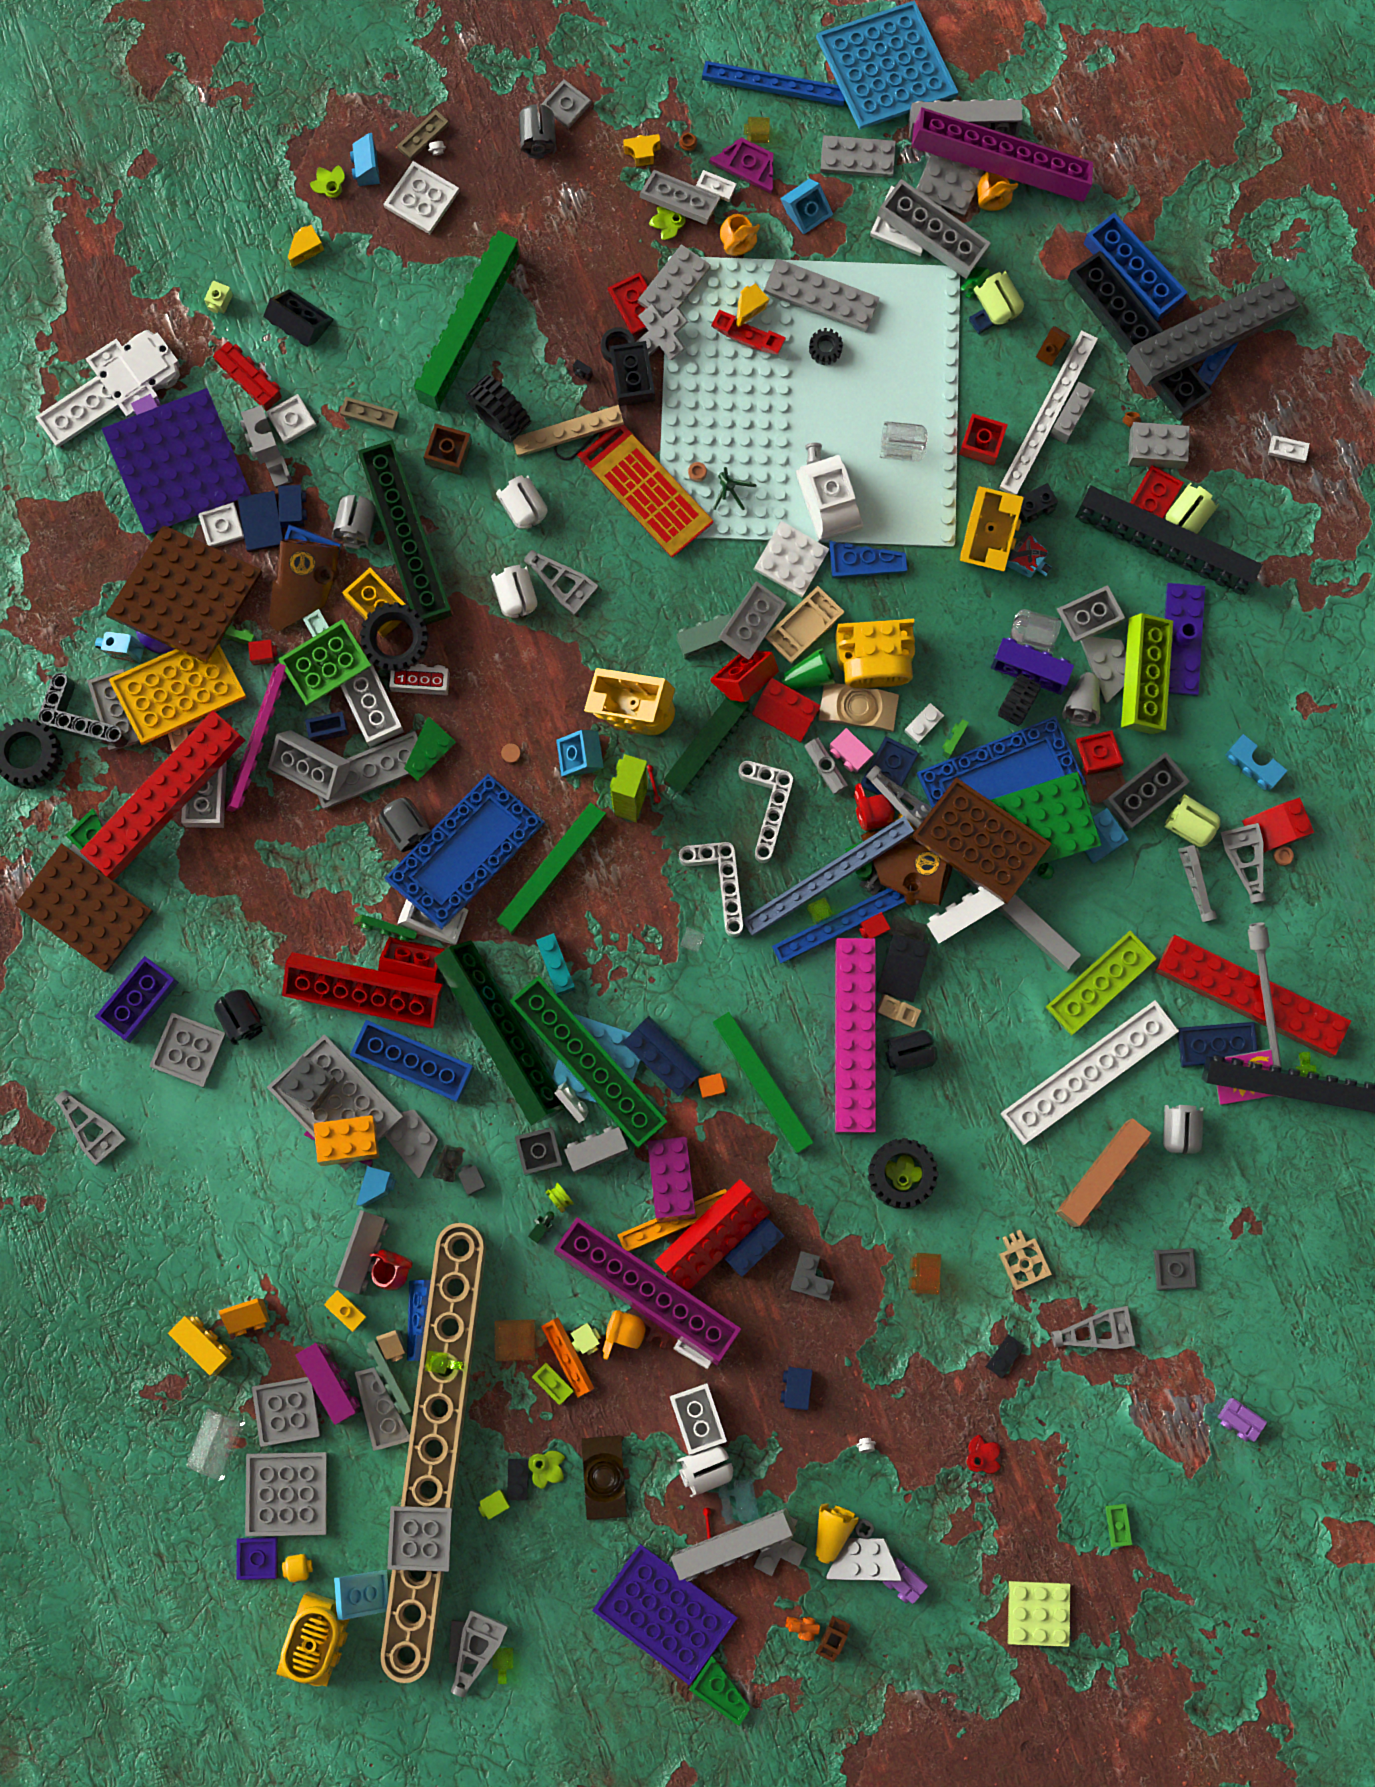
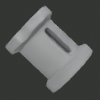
M809 443L805 446L808 451L807 465L823 460L821 459V443Z

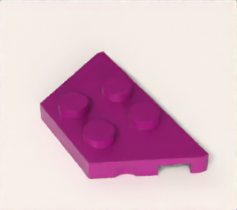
M741 137L733 145L724 148L720 154L710 158V164L770 194L772 193V152Z

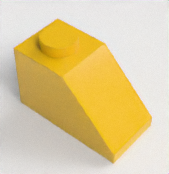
M312 225L300 228L294 235L288 254L292 267L324 251L322 242Z
M756 283L750 287L746 286L740 292L741 296L738 301L736 322L738 327L764 311L770 299Z

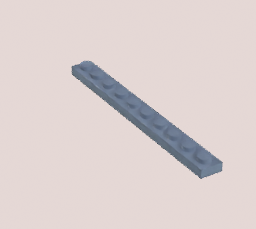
M905 816L899 818L742 919L751 935L753 937L904 841L913 835L915 831Z

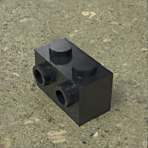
M1048 483L1022 495L1024 498L1019 518L1023 524L1026 522L1033 523L1039 519V516L1043 514L1049 515L1056 510L1058 500Z

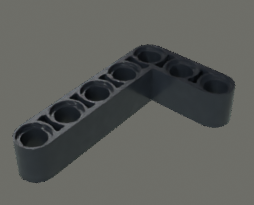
M56 673L52 677L38 715L41 723L51 730L119 748L127 745L129 736L119 727L66 713L75 683L63 673Z

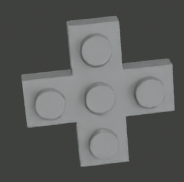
M651 304L638 316L649 331L636 342L646 341L649 357L661 347L669 360H673L686 349L676 335L679 330L689 323L679 307H675L663 317L656 306Z
M791 1517L792 1522H793L794 1527H795V1525H796V1523H797L798 1520H796L795 1518ZM793 1540L783 1544H779V1541L775 1542L772 1548L763 1552L760 1551L753 1567L770 1576L773 1575L780 1558L799 1567L807 1547Z

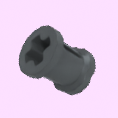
M867 1519L858 1520L855 1526L856 1534L864 1539L871 1537L874 1531L872 1523ZM863 1523L866 1526H869V1528L866 1530V1534H864L862 1531H859V1529L862 1528L861 1524Z

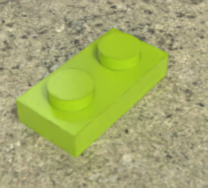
M547 1363L532 1376L558 1405H561L574 1392Z

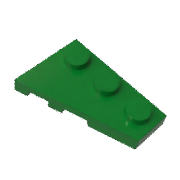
M428 716L404 769L419 781L455 745L456 741Z
M92 808L66 834V837L79 850L103 827L95 809Z
M363 914L355 917L353 925L360 926L365 930L378 931L379 934L384 936H396L398 940L407 943L409 940H415L417 935L416 931Z
M711 1655L690 1686L689 1691L740 1726L750 1707L713 1655Z

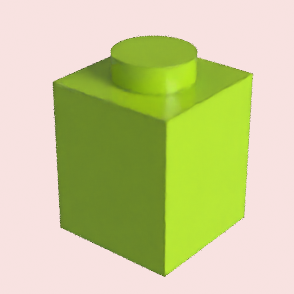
M502 1489L479 1501L480 1506L478 1509L482 1516H487L489 1520L510 1508L511 1505Z

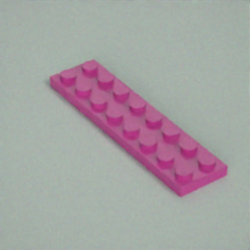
M281 663L273 669L225 809L226 811L234 812L243 805L245 796H242L243 791L245 792L250 785L251 778L248 777L256 767L257 760H254L255 756L261 752L263 747L261 739L264 735L266 736L269 729L267 721L273 717L276 708L273 707V704L279 699L281 694L279 686H281L282 682L284 683L287 676L285 672L286 665Z

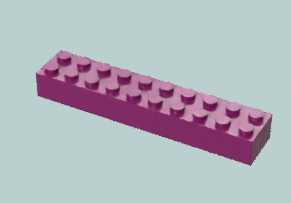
M921 107L914 123L912 148H916L919 151L941 156L954 162H960L970 167L985 170L988 173H994L1004 178H1010L1020 183L1029 184L1039 189L1051 191L1057 195H1063L1084 202L1092 187L1093 162L923 107Z
M578 1217L554 1249V1255L717 1366L741 1331L740 1327Z

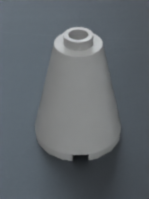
M1088 672L1080 676L1063 709V718L1065 720L1068 718L1072 725L1091 727L1093 723L1098 725L1100 721L1099 678L1093 673Z

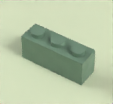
M720 614L709 622L701 621L693 628L685 627L679 630V633L676 634V640L684 659L726 644L718 637L731 619L730 615Z

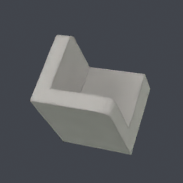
M283 455L265 462L275 487L293 482Z

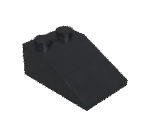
M646 341L609 346L619 407L655 401V390Z
M893 934L876 992L913 1003L931 944Z

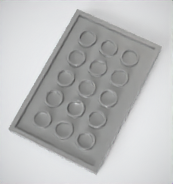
M325 1034L267 1086V1089L314 1139L313 1123L373 1115L376 1121L377 1139L379 1141L404 1118ZM302 1055L331 1074L337 1081L315 1113H312L279 1088ZM357 1161L341 1163L339 1165L347 1171Z

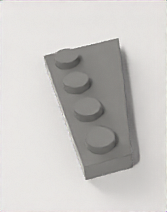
M375 1368L355 1372L373 1451L410 1441V1434Z

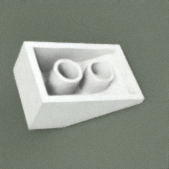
M406 899L397 924L406 929L416 931L418 934L456 945L468 909L463 908L442 930Z

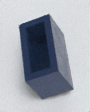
M301 485L278 486L279 522L282 528H288L290 524L297 527H305L304 520L308 519L307 509H304V502H307L306 491H303Z
M342 711L305 720L308 737L314 743L349 735L346 718Z
M788 1367L787 1371L784 1370L782 1382L786 1383L785 1391H781L780 1403H784L783 1407L808 1410L812 1378L811 1369Z

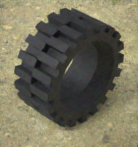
M485 375L465 394L466 400L469 401L468 403L473 407L474 412L479 415L478 417L506 442L512 443L531 424V418L527 411L522 408V404L515 399L516 397L506 387H503L499 381H496L490 375Z
M394 602V604L385 603L382 607H375L374 612L367 614L368 618L366 621L363 620V628L360 630V642L366 656L377 667L389 672L390 670L400 672L403 669L409 670L412 665L416 666L420 658L423 659L425 656L424 652L428 648L429 634L422 617L408 605H400L397 602ZM392 620L405 622L413 631L411 647L404 654L398 656H390L383 653L377 645L379 629L386 622Z
M16 718L13 719V725L6 722L3 724L6 729L0 730V775L12 785H17L23 789L26 786L34 789L36 788L35 784L42 787L46 785L44 783L45 779L53 780L54 778L51 774L53 772L58 774L60 769L57 767V764L62 765L63 759L60 757V755H63V749L60 747L61 742L45 724H41L36 719L31 721L29 718H23V722ZM24 736L38 738L42 745V754L37 763L24 769L13 767L9 760V750L12 744Z
M908 1138L894 1139L885 1143L876 1151L868 1166V1181H870V1188L875 1192L878 1200L881 1199L885 1205L893 1206V1208L907 1209L921 1204L933 1193L932 1191L937 1185L936 1180L939 1176V1171L936 1168L938 1165L937 1161L933 1159L934 1155L926 1149L927 1147L924 1144L920 1145L918 1141H911ZM900 1154L909 1155L919 1163L922 1170V1178L915 1190L899 1192L891 1188L885 1179V1166L893 1156Z

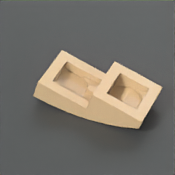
M886 994L882 995L876 1009V1013L911 1028H914L921 1010Z

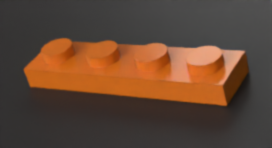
M557 1317L541 1326L577 1398L595 1389L559 1318Z

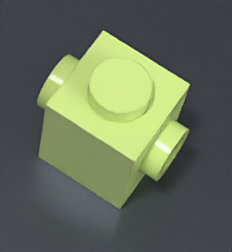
M213 281L204 301L210 311L224 314L233 293L230 287Z
M588 1323L570 1333L574 1339L571 1343L577 1353L581 1351L582 1354L587 1352L590 1355L598 1350L597 1345L600 1344L598 1340L601 1339V1336L596 1328L591 1329Z

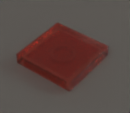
M1120 767L1086 774L1085 769H1081L1092 805L1102 803L1125 784Z

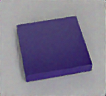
M278 1537L237 1538L236 1580L277 1579Z

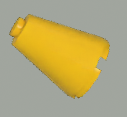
M821 1504L818 1519L816 1556L819 1557V1561L829 1564L830 1561L833 1562L837 1558L858 1523L859 1517L854 1518L855 1513L843 1507L835 1505L834 1508H828L829 1504Z

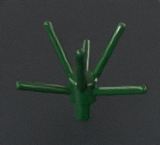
M724 467V472L718 475L722 489L713 506V510L717 509L721 498L723 500L726 499L727 491L731 492L741 510H745L733 488L735 485L756 487L757 485L750 481L733 479L728 475L727 467Z

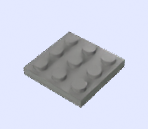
M931 154L916 190L934 203L964 217L984 170Z
M171 1013L149 1067L205 1088L227 1034Z
M308 1377L252 1387L260 1447L321 1436L314 1388Z
M391 1506L387 1569L449 1571L452 1508Z

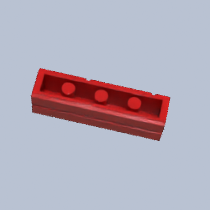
M226 342L221 349L213 354L215 362L259 405H262L265 411H268L273 404L281 399V388L275 381L270 382L267 379L268 375L262 369L258 370L255 367V362L249 356L245 358L242 355V349L237 344L232 345L230 342Z

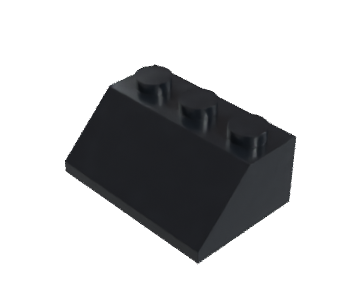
M290 289L270 298L263 315L272 325L279 327L284 333L294 337L300 344L307 347L316 343L333 322L332 317Z

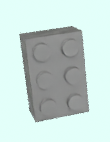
M1133 422L1129 436L1128 465L1146 467L1153 465L1155 467L1175 469L1185 468L1188 463L1189 426Z
M610 1126L604 1129V1133L597 1136L594 1133L585 1137L586 1141L582 1143L575 1141L567 1145L568 1148L564 1151L574 1174L629 1152L619 1127Z

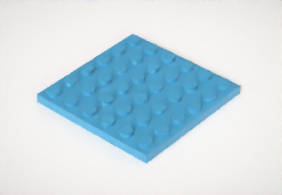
M915 0L819 32L816 35V39L859 130L910 113L913 102L945 101L956 97L959 93Z

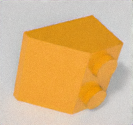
M256 1298L219 1310L220 1317L228 1334H235V1337L246 1334V1329L254 1327V1330L264 1328L266 1327L265 1323L270 1322L264 1299Z

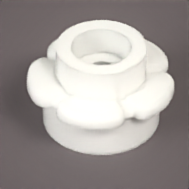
M435 141L429 144L430 149L428 151L433 153L434 156L444 153L443 151L446 149V146H444L443 141Z
M871 1438L859 1440L860 1443L857 1444L859 1453L875 1451L874 1445L876 1442L871 1441Z

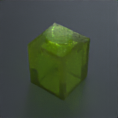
M825 897L807 905L806 910L814 925L833 916V912Z

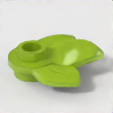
M338 165L330 172L319 167L316 174L317 180L310 183L312 190L318 194H325L329 198L338 197L342 192L341 184L345 179L342 168Z
M661 206L657 207L658 214L652 217L649 225L661 229L662 240L675 237L678 229L685 224V216ZM677 217L679 220L674 221L673 218Z
M903 1154L897 1160V1163L888 1161L885 1166L886 1176L893 1180L894 1187L899 1191L909 1190L913 1183L919 1182L922 1178L921 1167H914L913 1159L909 1155ZM899 1179H905L906 1183H901Z
M551 1450L544 1455L540 1453L532 1455L528 1466L533 1472L532 1480L534 1484L544 1489L548 1481L552 1483L563 1481L564 1475L558 1465L565 1459V1456L560 1452ZM537 1461H542L540 1467H536Z

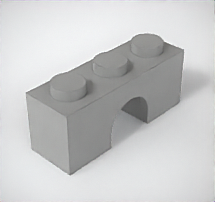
M1078 382L1051 431V437L1065 444L1068 442L1095 392L1094 389Z
M262 405L241 412L243 420L240 423L243 431L248 432L245 434L248 444L253 446L250 447L253 458L257 457L259 463L262 464L281 457L272 432L265 433L270 431L271 428Z

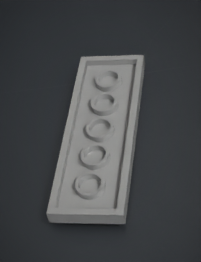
M778 258L763 291L767 295L864 332L867 331L880 298Z
M413 731L347 758L346 760L351 762L347 778L332 799L328 801L318 795L323 810L410 775L404 767L417 741L416 732Z

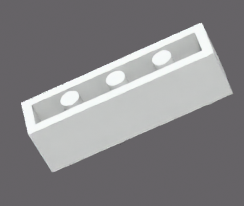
M980 886L978 893L973 895L971 892L962 897L963 902L956 905L954 902L945 908L947 912L940 915L938 912L931 916L927 926L937 942L941 943L1005 903Z

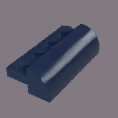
M650 1016L639 1024L623 1041V1044L678 1097L705 1070Z

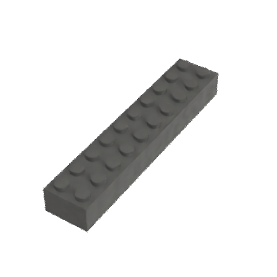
M1280 275L1134 345L1126 358L1145 387L1291 317L1299 308L1300 303Z

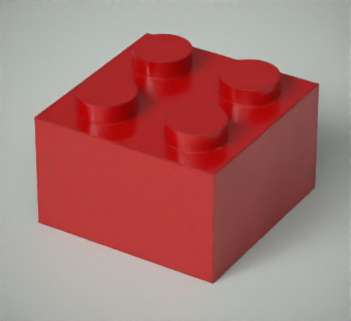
M972 413L959 455L994 466L1008 424Z

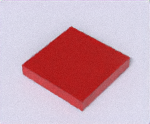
M1113 730L1077 738L1075 741L1086 774L1120 767L1124 764Z

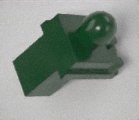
M548 1211L544 1218L538 1215L534 1221L537 1224L528 1237L538 1244L547 1231L550 1233V1229L553 1227L550 1222L555 1217L554 1213Z

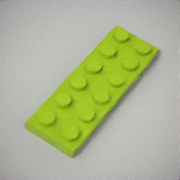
M1130 930L1045 1008L1072 1036L1157 958Z

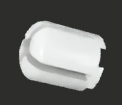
M521 475L508 481L509 485L502 492L500 489L497 491V497L517 528H531L532 525L539 524L545 518L547 506L528 475L527 478Z
M520 565L504 568L505 572L497 576L494 573L491 578L502 614L505 617L518 618V614L526 616L535 610L537 598L527 566L525 568H521Z
M716 1445L677 1459V1462L681 1461L683 1468L679 1470L685 1487L689 1486L693 1492L690 1497L698 1496L732 1480V1463L724 1464L697 1476L693 1475L695 1472L729 1459L727 1452L721 1446Z

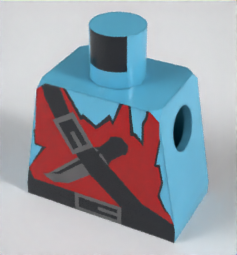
M1028 532L1025 533L1010 553L1006 564L1007 567L1030 578L1036 571L1047 576L1052 569L1049 564L1044 562L1048 551Z
M106 632L104 638L98 637L95 641L96 649H101L111 658L138 664L141 662L144 646L132 635Z

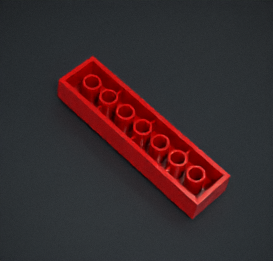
M291 952L285 963L282 996L433 1029L439 1014L443 984Z

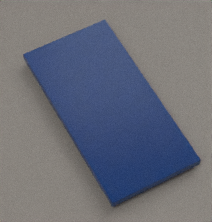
M1056 716L916 773L932 809L956 777L988 800L1077 771L1083 786L1086 785V781Z
M487 774L384 880L443 930L541 829L545 822L492 776Z

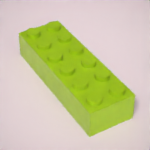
M1144 613L1129 618L1122 728L1148 734L1166 731L1173 632L1172 620Z
M624 754L623 759H619L616 766L617 777H613L610 784L612 809H614L615 816L637 822L648 790L647 761Z

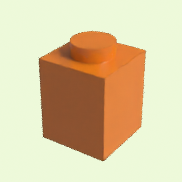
M721 1073L698 1079L702 1099L725 1094V1089L728 1088L726 1078H722Z

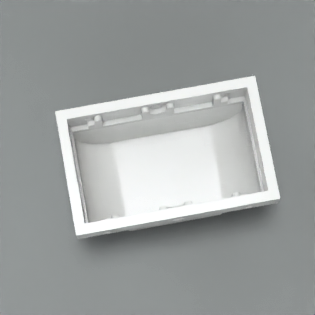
M839 455L801 466L799 470H796V476L819 542L863 528L864 525L855 501L856 498L847 471Z

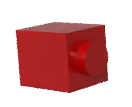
M271 639L248 642L250 661L253 665L276 663L275 656H278V649Z
M882 912L861 922L859 931L865 939H877L888 933L891 928Z

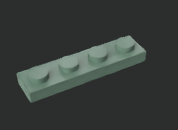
M377 1340L371 1341L367 1344L369 1347L366 1349L371 1360H376L378 1364L376 1370L381 1378L384 1376L387 1382L385 1387L389 1395H394L396 1409L399 1413L403 1412L404 1415L412 1412L413 1409L389 1363L385 1359Z

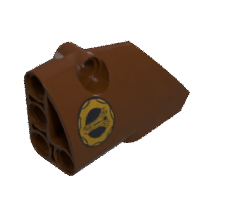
M284 539L280 541L277 579L273 583L269 624L277 632L326 605L333 582L339 576L337 568L339 546L298 539ZM326 569L331 572L330 579L325 575Z
M870 830L861 835L863 842L879 831ZM908 837L872 860L880 883L903 894L907 904L917 905L922 901L925 904L941 905L953 866L919 842H914L912 838Z

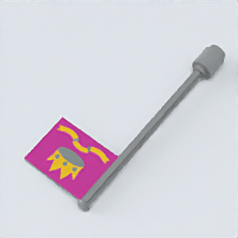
M1253 923L1249 925L1248 937L1250 949L1255 950L1257 953L1270 1049L1227 1056L1225 1059L1232 1060V1058L1244 1060V1063L1251 1064V1061L1262 1063L1265 1067H1270V1065L1281 1067L1265 954L1266 948L1270 947L1268 928L1265 927V923ZM1216 1085L1220 1105L1273 1096Z

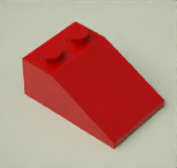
M1300 797L1242 820L1244 826L1259 823L1263 838V853L1308 838L1314 833Z

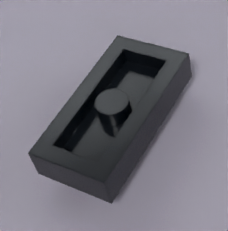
M1007 1334L985 1367L998 1377L1003 1378L1025 1346Z
M508 1459L507 1500H527L529 1459Z

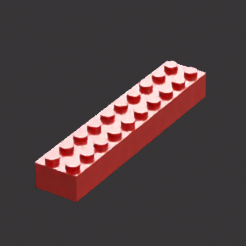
M212 710L80 852L106 877L114 881L246 740Z
M1177 935L1170 938L1155 973L1267 1027L1259 975ZM1269 981L1276 1032L1329 1058L1335 1056L1351 1020Z

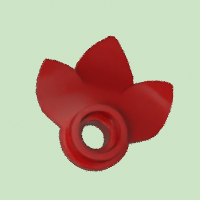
M981 1435L975 1436L968 1445L970 1453L966 1459L968 1468L973 1472L984 1471L988 1474L997 1472L1001 1468L1000 1464L995 1460L1000 1454V1445L995 1442L985 1444ZM975 1458L980 1461L979 1465L974 1463Z

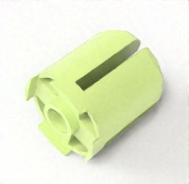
M1006 270L1002 275L998 272L987 278L981 288H978V286L974 288V292L984 310L995 325H1003L1009 319L1013 320L1024 308V302Z
M1190 483L1167 512L1166 520L1179 525L1195 503H1198L1199 505L1182 526L1197 534L1219 507V503L1215 505L1211 500L1213 496L1200 486L1197 489L1191 487L1192 483Z
M1184 794L1179 800L1181 804H1178L1171 811L1164 827L1195 846L1203 847L1217 833L1220 827V817L1215 812Z

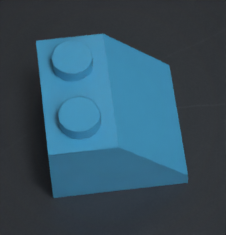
M368 133L353 143V151H350L351 162L355 163V168H352L353 180L357 179L358 186L380 184L377 151L373 135Z
M808 179L780 198L788 216L802 234L807 233L833 215L820 183L812 179Z
M580 730L556 740L561 776L592 773L604 768L598 731Z
M1108 808L1093 817L1102 842L1101 846L1085 850L1093 864L1120 848L1129 840Z
M367 1166L356 1205L365 1208L387 1196L390 1190H394L396 1184L395 1175Z

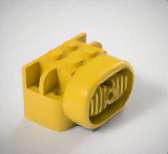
M978 486L967 525L960 561L1005 571L1010 549L1014 550L1016 538H1013L1014 533L1019 531L1021 520L1018 517L1024 497ZM989 526H993L992 531L988 530Z
M914 619L838 624L835 636L837 663L840 670L844 671L845 684L851 688H879L899 686L910 682L913 678L912 661L915 655Z
M596 668L584 711L593 713L599 719L606 720L617 729L643 735H658L667 730L674 720L675 707L672 700L675 688L664 678Z
M309 1591L303 1595L284 1642L276 1675L303 1684L327 1687L333 1667L338 1665L342 1655L339 1652L340 1647L345 1645L349 1634L346 1632L350 1619L337 1620L335 1600Z

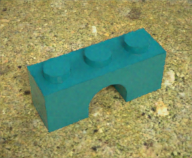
M554 933L537 939V945L557 997L574 991L575 986Z

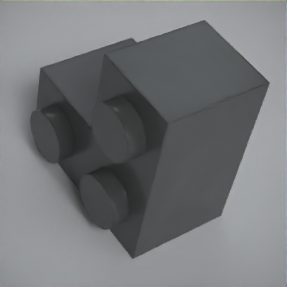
M801 1251L790 1290L829 1301L834 1281L815 1276L820 1256Z

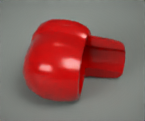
M858 783L855 786L854 797L857 804L856 816L860 827L864 831H870L888 826L895 817L894 805L883 794L866 798L861 783Z
M384 1249L378 1251L377 1254L369 1255L376 1258L371 1275L377 1287L386 1291H394L406 1283L409 1269L413 1265L411 1259Z

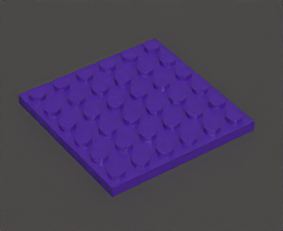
M208 388L101 428L146 535L160 530L162 526L174 525L197 516L199 513L236 501L239 497L251 495Z

